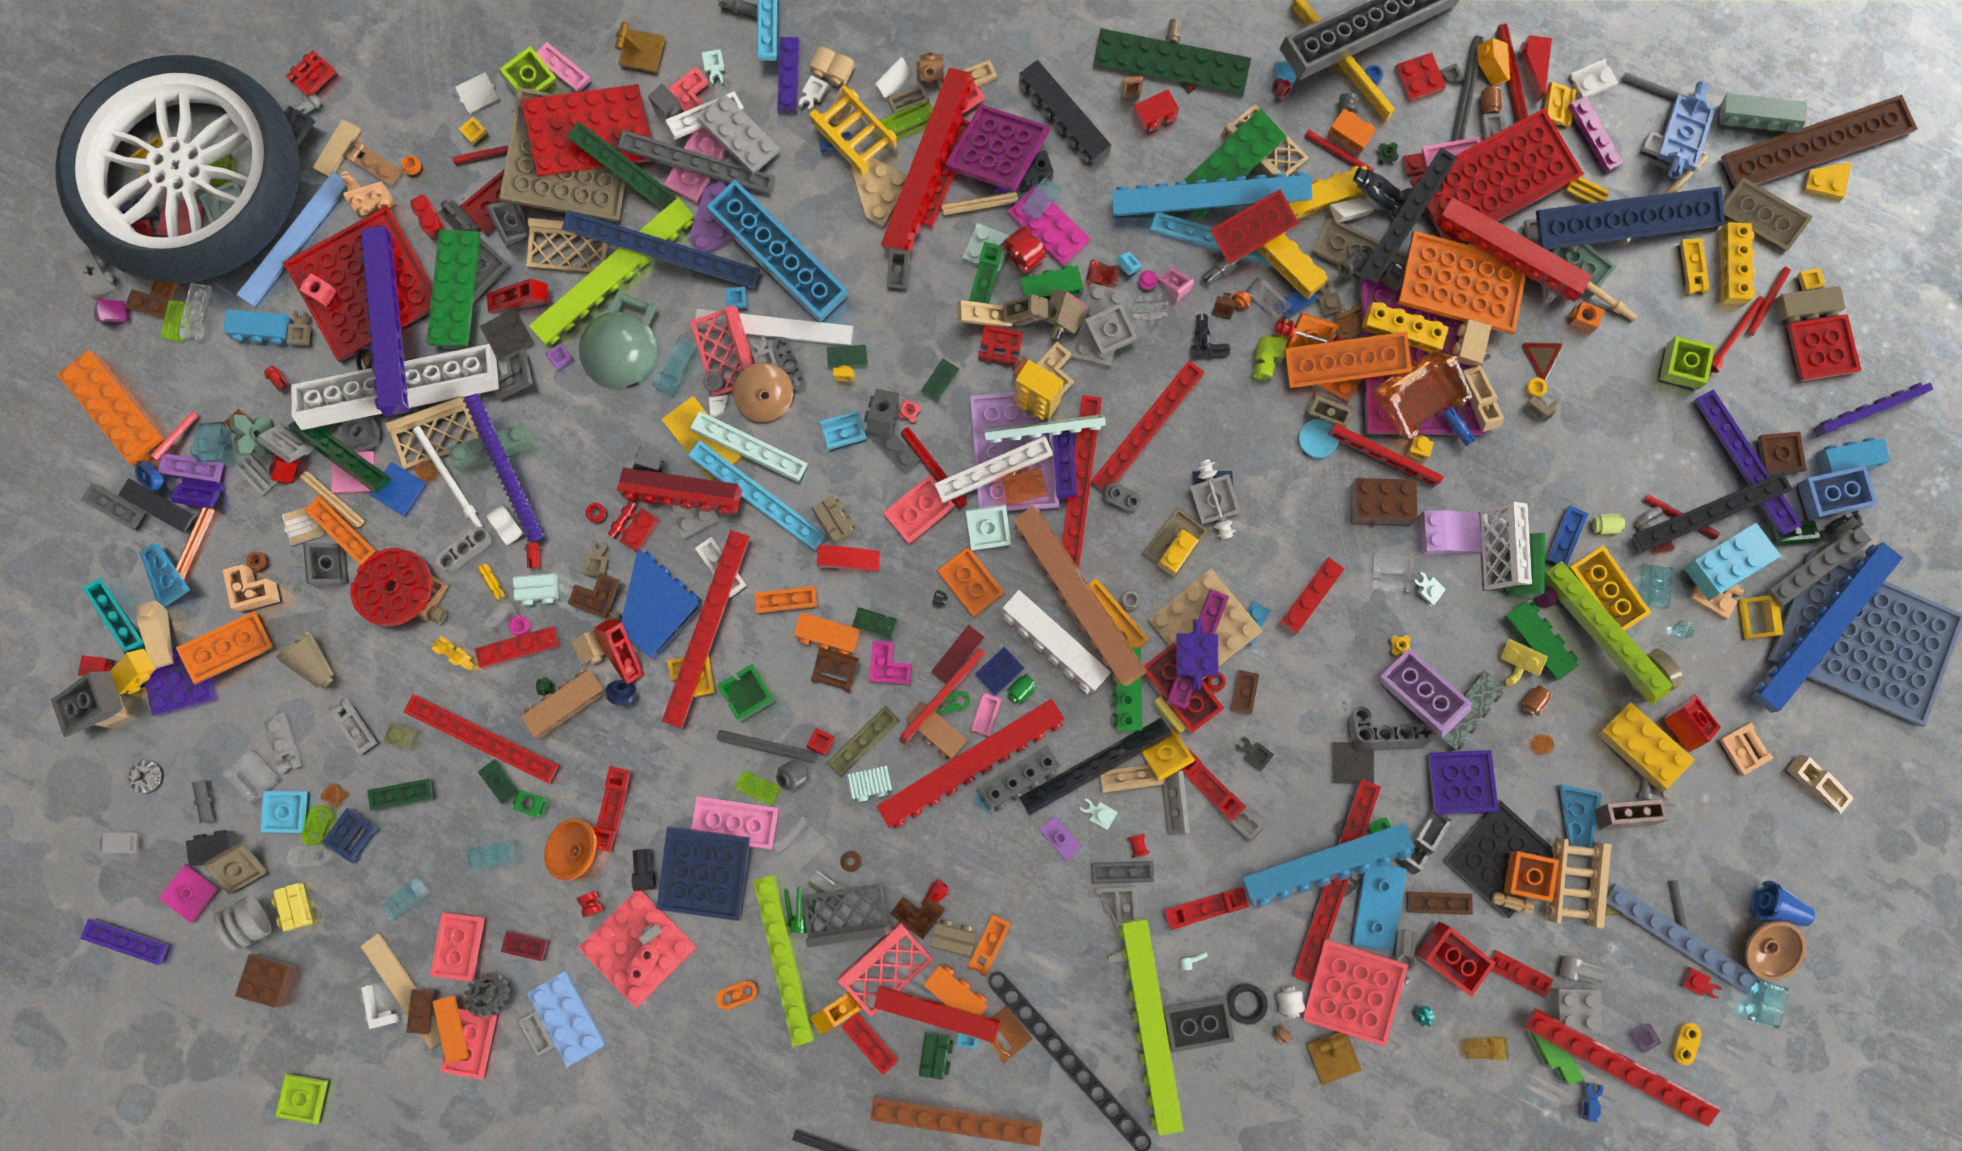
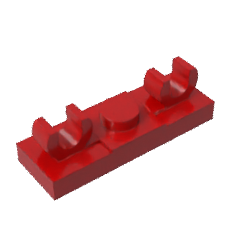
M1494 950L1491 959L1496 964L1491 972L1542 998H1546L1554 979Z

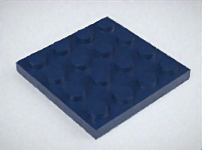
M668 826L656 910L739 921L750 837Z

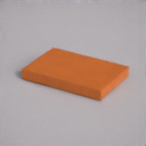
M968 546L936 570L972 618H975L1005 594Z

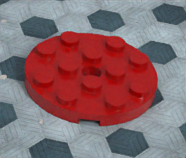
M387 548L372 554L356 570L358 573L354 582H351L350 587L351 601L355 610L368 622L378 626L389 627L411 620L424 608L431 594L432 576L427 564L414 552L400 548ZM396 583L393 592L387 591L389 584Z

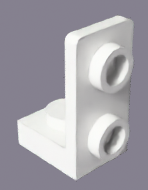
M372 985L361 987L360 999L362 1004L365 1005L366 1013H364V1020L369 1029L401 1021L399 1013L392 1014L391 1011L378 1014Z

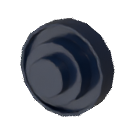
M623 680L613 681L605 689L606 699L615 705L629 704L636 697L635 685L633 683L628 684Z

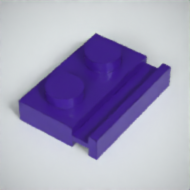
M183 477L182 483H179L172 493L171 500L172 503L212 509L220 496L219 492L223 491L224 488L222 483Z

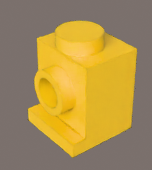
M1425 436L1410 437L1405 457L1425 462L1431 455L1434 442L1429 441Z

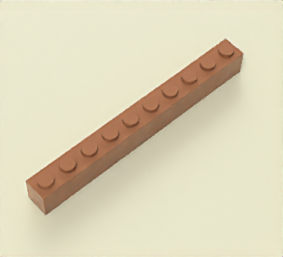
M1031 506L1014 519L1017 525L1015 527L1016 531L1021 537H1025L1027 540L1026 546L1032 553L1035 552L1038 557L1036 559L1037 563L1049 573L1047 574L1049 581L1053 585L1056 584L1059 588L1057 593L1063 601L1066 600L1070 605L1068 607L1070 613L1080 620L1079 626L1085 634L1088 633L1092 638L1090 643L1094 649L1100 650L1103 655L1101 659L1107 667H1111L1113 670L1112 676L1118 684L1129 686L1147 673L1040 510Z

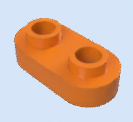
M746 980L724 988L718 992L716 1003L723 1010H729L748 1003L756 998L758 993L757 986L754 982ZM745 987L751 989L750 995L744 994ZM725 995L731 996L729 1003L724 1001Z

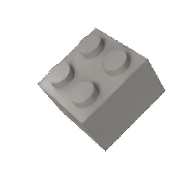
M1551 988L1552 1017L1581 1033H1602L1601 990Z

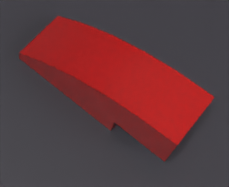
M818 545V568L879 572L880 551Z

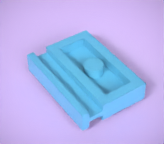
M859 411L820 421L828 450L866 440Z

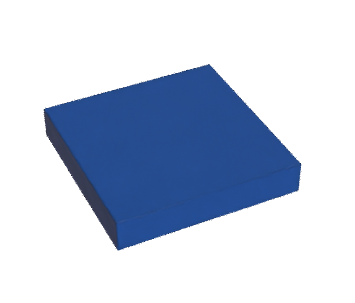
M391 462L384 471L391 478V483L375 494L371 491L369 495L402 516H405L426 485V482Z

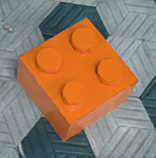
M1519 851L1510 852L1504 893L1543 902H1552L1559 860Z

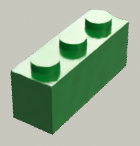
M1066 265L1056 271L1049 269L1038 275L1027 274L1020 279L1023 297L1033 294L1046 298L1048 302L1051 299L1053 289L1067 291L1075 296L1082 294L1084 288L1078 265Z

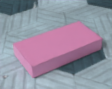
M982 693L970 732L985 737L990 736L1002 698Z

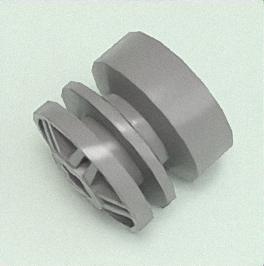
M247 896L235 902L234 908L226 907L224 911H219L214 915V925L220 939L233 952L249 946L251 940L258 941L271 932V924L266 911L257 899L252 896Z

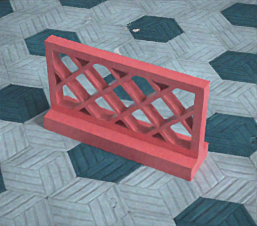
M732 305L724 310L690 321L706 374L712 372L709 367L712 358L721 362L717 370L718 373H721L724 365L733 368L729 379L723 377L727 381L724 389L712 392L713 396L733 391V386L729 387L730 383L734 385L732 379L736 371L741 372L746 367L755 364L738 308ZM725 315L727 322L723 329L714 325L719 316ZM702 322L709 324L705 335L699 333L696 324ZM713 327L722 331L717 341L708 337ZM725 333L729 334L733 340L729 348L720 344ZM707 339L715 343L711 354L704 351L703 346ZM718 346L728 350L723 360L714 356ZM731 352L738 357L735 367L726 363Z
M899 921L892 927L891 933L882 936L843 971L837 977V980L871 1017L879 1009L873 1007L870 1010L865 1004L866 996L877 995L875 992H866L867 981H879V986H881L882 981L894 982L893 990L900 991L930 964L933 958ZM906 935L911 940L910 949H898L899 940ZM913 944H914L919 950H914V949H913ZM886 952H895V964L883 963V955ZM898 952L910 953V963L897 964ZM913 953H922L927 958L921 965L912 964ZM871 966H880L879 978L867 977V970ZM882 967H895L894 978H882ZM897 967H909V976L905 979H897ZM855 980H863L864 991L854 992L850 985Z

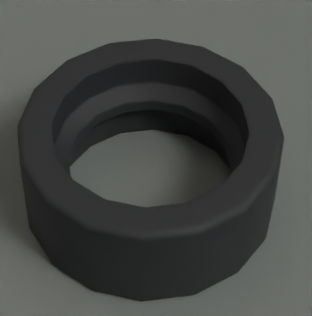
M1239 984L1228 994L1229 1013L1237 1022L1252 1025L1261 1021L1266 1015L1268 1001L1264 992L1257 986ZM1242 992H1252L1259 1000L1258 1011L1250 1017L1240 1015L1235 1008L1236 997Z

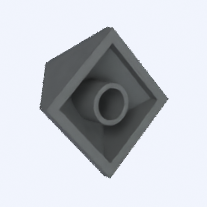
M499 202L486 206L506 247L529 237L530 227L519 204Z
M303 543L307 584L321 588L347 583L344 549L339 544Z

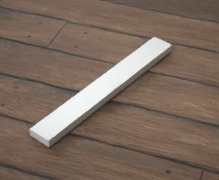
M697 309L695 319L718 311ZM740 314L745 334L748 336L785 337L788 340L851 347L853 326ZM725 315L719 316L714 325L723 329L727 322ZM706 322L696 324L698 330L707 331L709 324ZM715 327L711 330L712 332H722Z

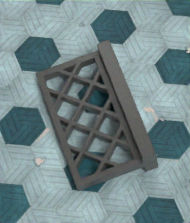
M881 883L801 896L808 935L806 939L807 948L886 936L892 932L891 923L888 924ZM876 889L878 898L874 903L865 897L868 890ZM853 892L859 897L855 906L845 900L849 893ZM829 896H834L840 900L835 909L826 903ZM808 899H815L820 903L815 912L809 908ZM862 900L871 906L866 915L857 909ZM842 903L852 909L847 918L837 912ZM823 906L832 912L827 921L818 915ZM873 909L881 914V922H874L869 918ZM854 912L863 918L860 925H855L849 921ZM834 915L844 921L840 928H835L830 924ZM816 918L824 926L820 931L813 932L812 922Z

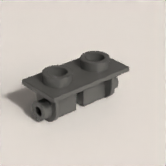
M447 200L441 202L440 205L442 207L439 213L454 230L475 231L479 228L454 200L451 202Z

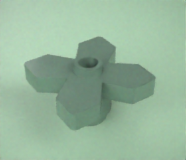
M235 414L229 418L231 429L237 433L233 443L235 455L247 456L254 449L260 457H272L273 452L257 442L258 435L271 429L269 417H257L252 423L245 415Z

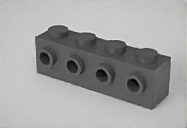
M1047 745L983 784L976 791L988 811L992 809L998 811L1006 806L1005 801L1012 798L1014 801L1024 795L1022 792L1024 789L1029 787L1032 790L1040 785V779L1046 776L1048 780L1058 774L1056 770L1061 765Z

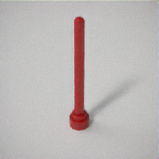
M1759 296L1756 298L1718 353L1713 355L1710 372L1718 373L1721 370L1724 362L1723 358L1764 303V297Z

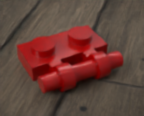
M314 50L308 55L305 54L302 57L303 60L296 67H291L289 69L290 72L285 76L290 82L297 77L293 84L308 98V95H313L336 73V70L321 56L314 61L319 56ZM310 66L303 74L301 73L305 68Z
M984 325L981 346L988 347L987 352L979 351L978 358L984 359L985 362L989 363L995 361L1009 366V364L1014 365L1018 358L1011 357V352H1020L1023 332ZM994 348L1005 350V355L993 353Z
M629 501L626 507L623 506L620 512L622 513L616 522L613 521L610 527L612 528L608 535L615 538L618 532L623 534L619 542L637 553L659 519L643 508H640L638 513L635 514L632 511L636 504ZM628 517L633 519L627 529L622 527Z

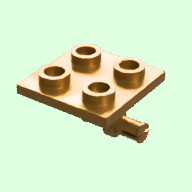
M622 21L620 29L616 33L617 41L615 45L617 50H622L618 63L619 66L657 73L665 36L628 29L629 23Z
M1337 1032L1307 1044L1322 1085L1362 1070L1347 1034Z

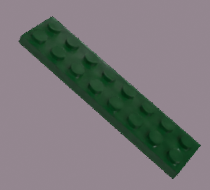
M1100 28L1093 67L1243 96L1251 58Z

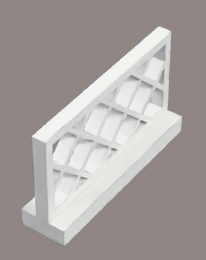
M1510 502L1504 506L1481 510L1484 590L1532 584L1527 504ZM1508 510V520L1506 522L1502 516ZM1488 514H1492L1495 517L1491 525L1488 524ZM1498 522L1504 525L1499 533L1495 530ZM1507 530H1509L1508 542L1503 538ZM1491 533L1496 536L1492 545L1489 543ZM1501 541L1505 546L1499 553L1496 547ZM1508 550H1510L1509 562L1504 558ZM1492 553L1497 556L1493 565L1490 563ZM1501 561L1506 565L1502 573L1497 570ZM1509 570H1511L1512 581H1508L1505 578ZM1495 573L1498 579L1494 584H1491V576Z

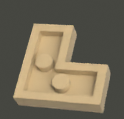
M1056 342L1037 365L1064 380L1063 396L1074 381L1060 368L1069 360L1072 354Z

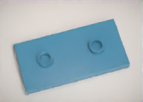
M1377 864L1372 866L1370 871L1363 873L1351 944L1394 952L1407 873L1406 868L1390 865L1379 867Z

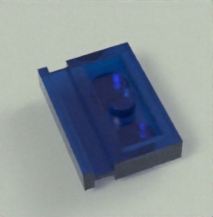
M1003 647L975 673V676L996 696L1024 667Z

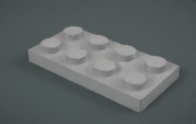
M726 94L697 117V121L751 175L755 174L780 152V148Z
M1091 283L1086 304L1091 308L1080 325L1072 359L1111 368L1115 350L1101 356L1084 321L1086 318L1120 303L1125 311L1129 292Z

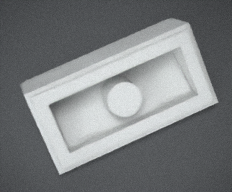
M902 57L875 83L876 93L885 100H887V97L892 96L912 75Z
M1362 197L1329 205L1336 223L1365 217L1374 211V208Z

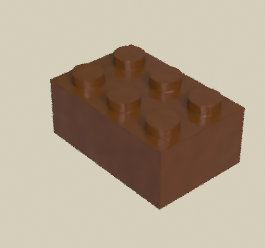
M1356 478L1351 484L1352 523L1412 525L1418 519L1417 480Z

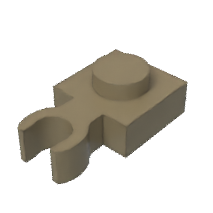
M1329 281L1325 283L1327 289L1320 288L1318 290L1322 295L1318 297V304L1323 318L1341 313L1344 310L1338 293H1331V283Z
M294 311L293 319L295 321L294 324H288L286 343L289 345L309 346L311 326L305 324L308 320V314L303 311V316L298 318L299 313Z
M593 541V554H586L582 571L584 575L598 577L599 573L605 574L608 558L602 556L607 547L604 542L601 549H596L597 542Z

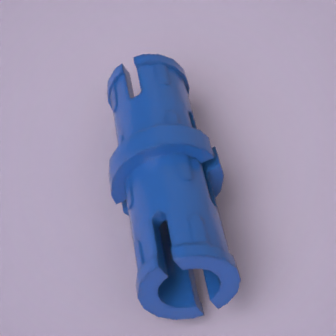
M1453 407L1442 414L1452 427V432L1459 436L1466 447L1476 440L1467 428V423L1461 420Z

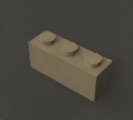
M1841 286L1784 293L1774 300L1779 322L1787 321L1788 324L1799 322L1800 319L1812 320L1818 319L1820 316H1838L1839 312L1846 308Z

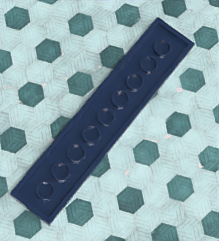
M1721 186L1535 211L1539 246L1546 250L1725 225Z

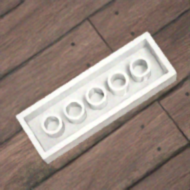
M1020 590L1002 608L1003 620L1010 626L1014 624L1018 628L1017 632L1024 639H1031L1034 643L1033 647L1040 653L1044 651L1049 656L1048 660L1054 666L1060 665L1064 669V675L1070 680L1075 679L1079 683L1078 687L1084 693L1088 694L1090 692L1093 695L1111 674L1103 664Z

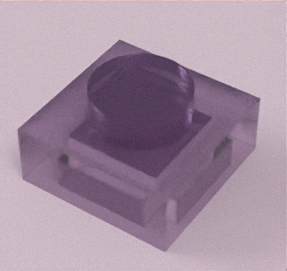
M1647 1023L1630 1033L1641 1053H1645L1661 1044L1651 1024Z

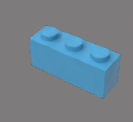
M226 309L223 333L234 341L249 339L251 342L262 343L263 340L280 345L282 342H287L288 324H292L293 320L286 314Z
M1875 437L1863 439L1862 443L1857 444L1856 441L1846 442L1842 447H1837L1836 444L1826 446L1824 451L1817 454L1823 475L1865 465L1867 468L1890 462L1884 438L1876 440Z

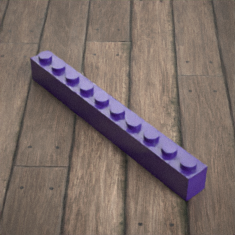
M385 225L362 229L360 245L364 255L361 256V260L365 267L363 279L365 284H367L365 298L369 304V307L366 308V313L370 320L368 332L370 337H372L370 351L374 357L371 366L376 378L373 380V386L377 392L375 405L385 416L409 412L392 235Z

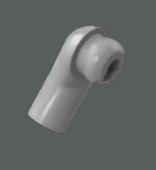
M1655 507L1646 511L1636 522V527L1639 528V531L1649 528L1648 522L1663 514L1662 509Z

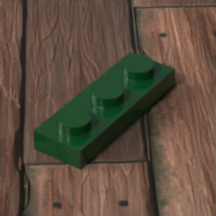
M429 778L367 790L371 811L434 799L432 783Z

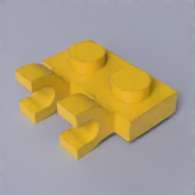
M440 636L439 640H435L431 650L437 654L442 653L449 657L448 661L454 665L459 664L467 670L473 668L475 664L470 661L471 656L466 654L465 651L459 647L454 650L455 646L443 636Z

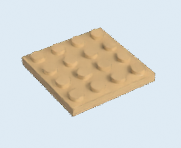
M1211 568L1148 620L1169 646L1173 643L1176 645L1177 633L1193 632V620H1198L1210 589L1229 596L1215 634H1218L1219 667L1261 634L1263 630Z

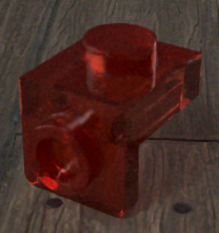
M1092 260L1089 264L1086 280L1106 287L1114 285L1119 278V266L1113 265L1110 267L1099 261Z

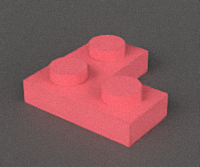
M695 67L668 89L679 99L683 112L703 105L695 94L709 83Z

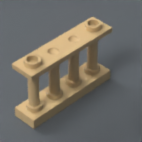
M1555 837V842L1552 845L1553 859L1559 860L1553 901L1549 902L1546 909L1547 921L1561 924L1562 917L1586 919V925L1604 928L1611 844L1594 842L1592 848L1568 845L1569 839ZM1567 854L1591 856V868L1566 866ZM1565 875L1589 877V889L1564 887ZM1563 896L1588 898L1587 910L1562 908Z

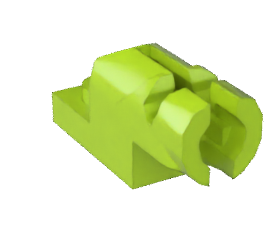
M1283 334L1280 337L1262 336L1258 341L1255 354L1254 378L1262 380L1272 379L1276 363H1281L1285 357L1286 340L1283 338Z

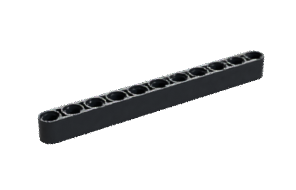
M1001 971L992 972L988 978V983L996 995L1136 1151H1148L1152 1143L1146 1131L1008 977ZM995 975H1000L1004 979L1000 987L994 986L991 982ZM1009 991H1015L1018 995L1017 1000L1013 1003L1006 1000V994ZM1023 1007H1029L1032 1010V1015L1029 1018L1021 1017L1020 1010ZM1036 1024H1045L1046 1031L1043 1034H1037L1034 1031ZM1052 1039H1058L1060 1041L1059 1049L1051 1050L1049 1042ZM1067 1055H1072L1075 1059L1071 1066L1063 1064V1059ZM1081 1071L1089 1073V1078L1086 1082H1080L1077 1078ZM1096 1087L1103 1089V1095L1100 1098L1092 1096V1091ZM1112 1103L1118 1106L1117 1112L1115 1114H1108L1106 1111L1107 1106ZM1124 1120L1132 1121V1127L1129 1130L1121 1129V1123ZM1139 1136H1144L1147 1139L1146 1144L1142 1147L1137 1146L1135 1143Z

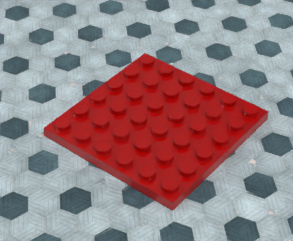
M388 205L283 262L339 363L355 355L361 347H369L370 343H372V337H370L368 332L370 320L366 313V308L369 307V304L365 298V290H367V284H365L363 279L365 267L361 260V256L364 255L360 245L362 229L385 225L392 235L401 329L430 313L433 283ZM310 273L337 290L327 307L309 298L299 290L303 280ZM320 286L316 287L314 289V292H317L320 289Z

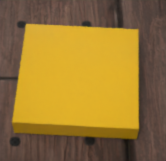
M1174 728L1170 729L1172 736L1141 753L1158 781L1195 761Z

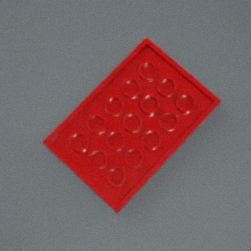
M639 84L521 100L537 177L606 168L566 138L578 121L616 150L622 130L650 138ZM619 151L633 163L652 161Z

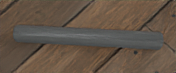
M719 730L717 734V740L806 762L814 763L816 761L817 753L724 730Z

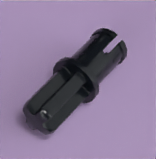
M1209 343V350L1207 352H1204L1203 345L1202 352L1197 351V345H1191L1190 347L1191 358H1212V356L1230 354V345L1228 343Z

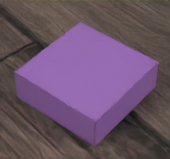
M559 343L545 353L557 371L574 360L562 343Z

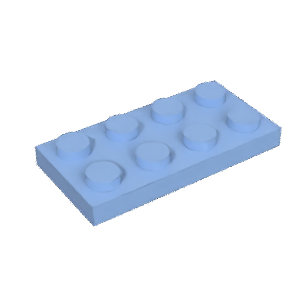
M566 971L527 993L566 1067L573 1065L606 1045Z

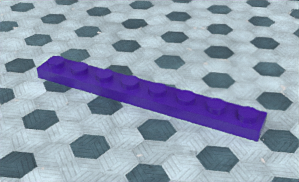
M1713 389L1694 400L1749 486L1770 478V474L1715 390ZM1783 495L1761 504L1782 536L1802 525Z

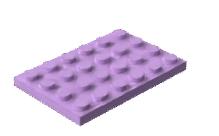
M1015 392L970 396L975 466L1044 436L1053 452L1052 457L977 488L979 508L1006 504L1007 512L1026 511L1031 506L1038 509L1059 508V499L1056 496L1053 435L1041 433L1042 436L1035 438L1025 435L1019 440H1010L1009 437L1002 438L1001 442L990 443V440L985 439L984 429L1045 422V420L1040 421L1032 415L1031 411L1027 409L1024 411L1018 408L1016 402H1014Z

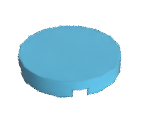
M1314 419L1307 422L1299 432L1298 442L1300 449L1307 456L1315 459H1322L1331 455L1339 441L1328 435L1333 424L1323 419Z

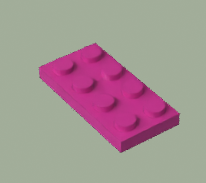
M1036 185L1008 210V215L1020 227L1025 226L1030 229L1032 233L1029 235L1034 239L1037 237L1044 246L1045 251L1062 267L1090 241V237Z

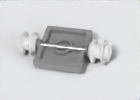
M1207 459L1198 462L1199 466L1195 467V469H1200L1201 472L1198 478L1205 479V481L1191 485L1190 488L1202 525L1218 520L1214 526L1215 529L1219 530V534L1216 537L1221 536V539L1230 538L1236 530L1230 527L1233 521L1225 520V517L1241 513L1229 474L1213 478L1212 476L1217 473V470L1212 469V465L1215 462H1210Z

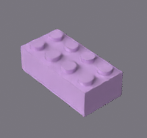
M1410 648L1380 676L1381 684L1441 738L1471 711V702Z

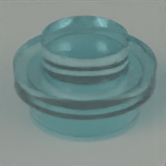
M1685 620L1679 621L1673 628L1676 635L1684 639L1693 637L1695 633L1694 625Z

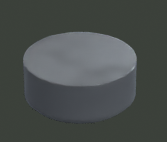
M708 372L704 376L703 384L707 390L717 392L723 388L724 378L718 372Z

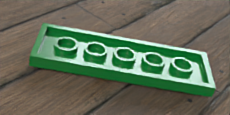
M1260 108L1183 181H1187L1188 185L1195 184L1196 180H1207V183H1213L1215 179L1219 178L1235 181V177H1246L1287 139V136ZM1210 209L1191 211L1200 220Z
M439 229L426 341L430 346L468 348L480 243L479 232Z

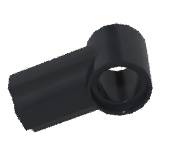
M651 849L632 850L634 873H632L633 891L654 890L656 888V877L652 868Z

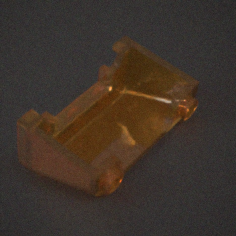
M1432 352L1412 364V372L1399 373L1374 390L1377 401L1403 438L1413 439L1417 437L1421 431L1419 424L1447 405L1461 407L1473 397L1456 356L1442 352Z

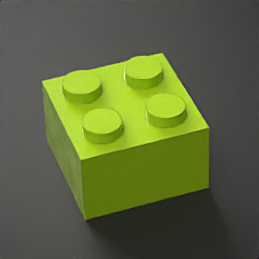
M531 46L499 69L500 76L516 95L518 87L544 92L556 82L554 74Z
M1675 336L1667 343L1659 380L1700 389L1708 383L1715 346Z

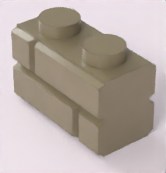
M1031 294L1004 304L1003 320L1009 324L1013 323L1016 326H1023L1048 317V300Z
M1316 392L1313 393L1306 409L1308 414L1318 416L1344 428L1348 425L1354 410L1347 404Z
M830 496L813 506L812 511L832 543L836 544L854 533L852 527L855 524L849 515L845 517L842 510L845 508L840 500H835L833 496Z
M941 919L940 923L936 922L930 947L970 958L977 932H973V927L962 924L961 928L953 927V922Z

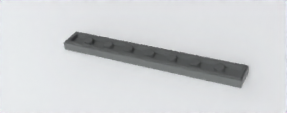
M622 130L617 146L619 151L730 184L736 180L744 189L767 196L770 194L774 181L773 175L760 171L751 175L743 166Z

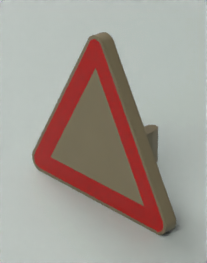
M1525 342L1522 344V347L1539 378L1545 381L1564 345L1563 343Z

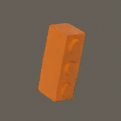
M801 612L794 636L798 638L797 642L809 645L811 642L817 644V648H832L839 653L854 655L861 631L858 628Z
M946 964L944 967L939 965L923 984L947 1006L981 1015L988 1007L985 1003L987 999L979 992L974 994L969 990L971 985L964 979H956L953 976L955 972Z

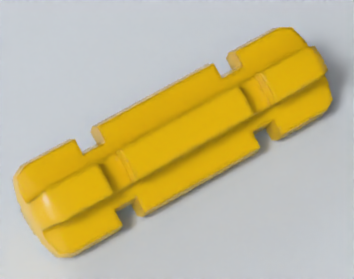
M487 564L479 566L477 570L483 576L482 579L488 589L493 592L494 599L497 601L502 600L506 594L500 588L501 586L491 572L490 567Z

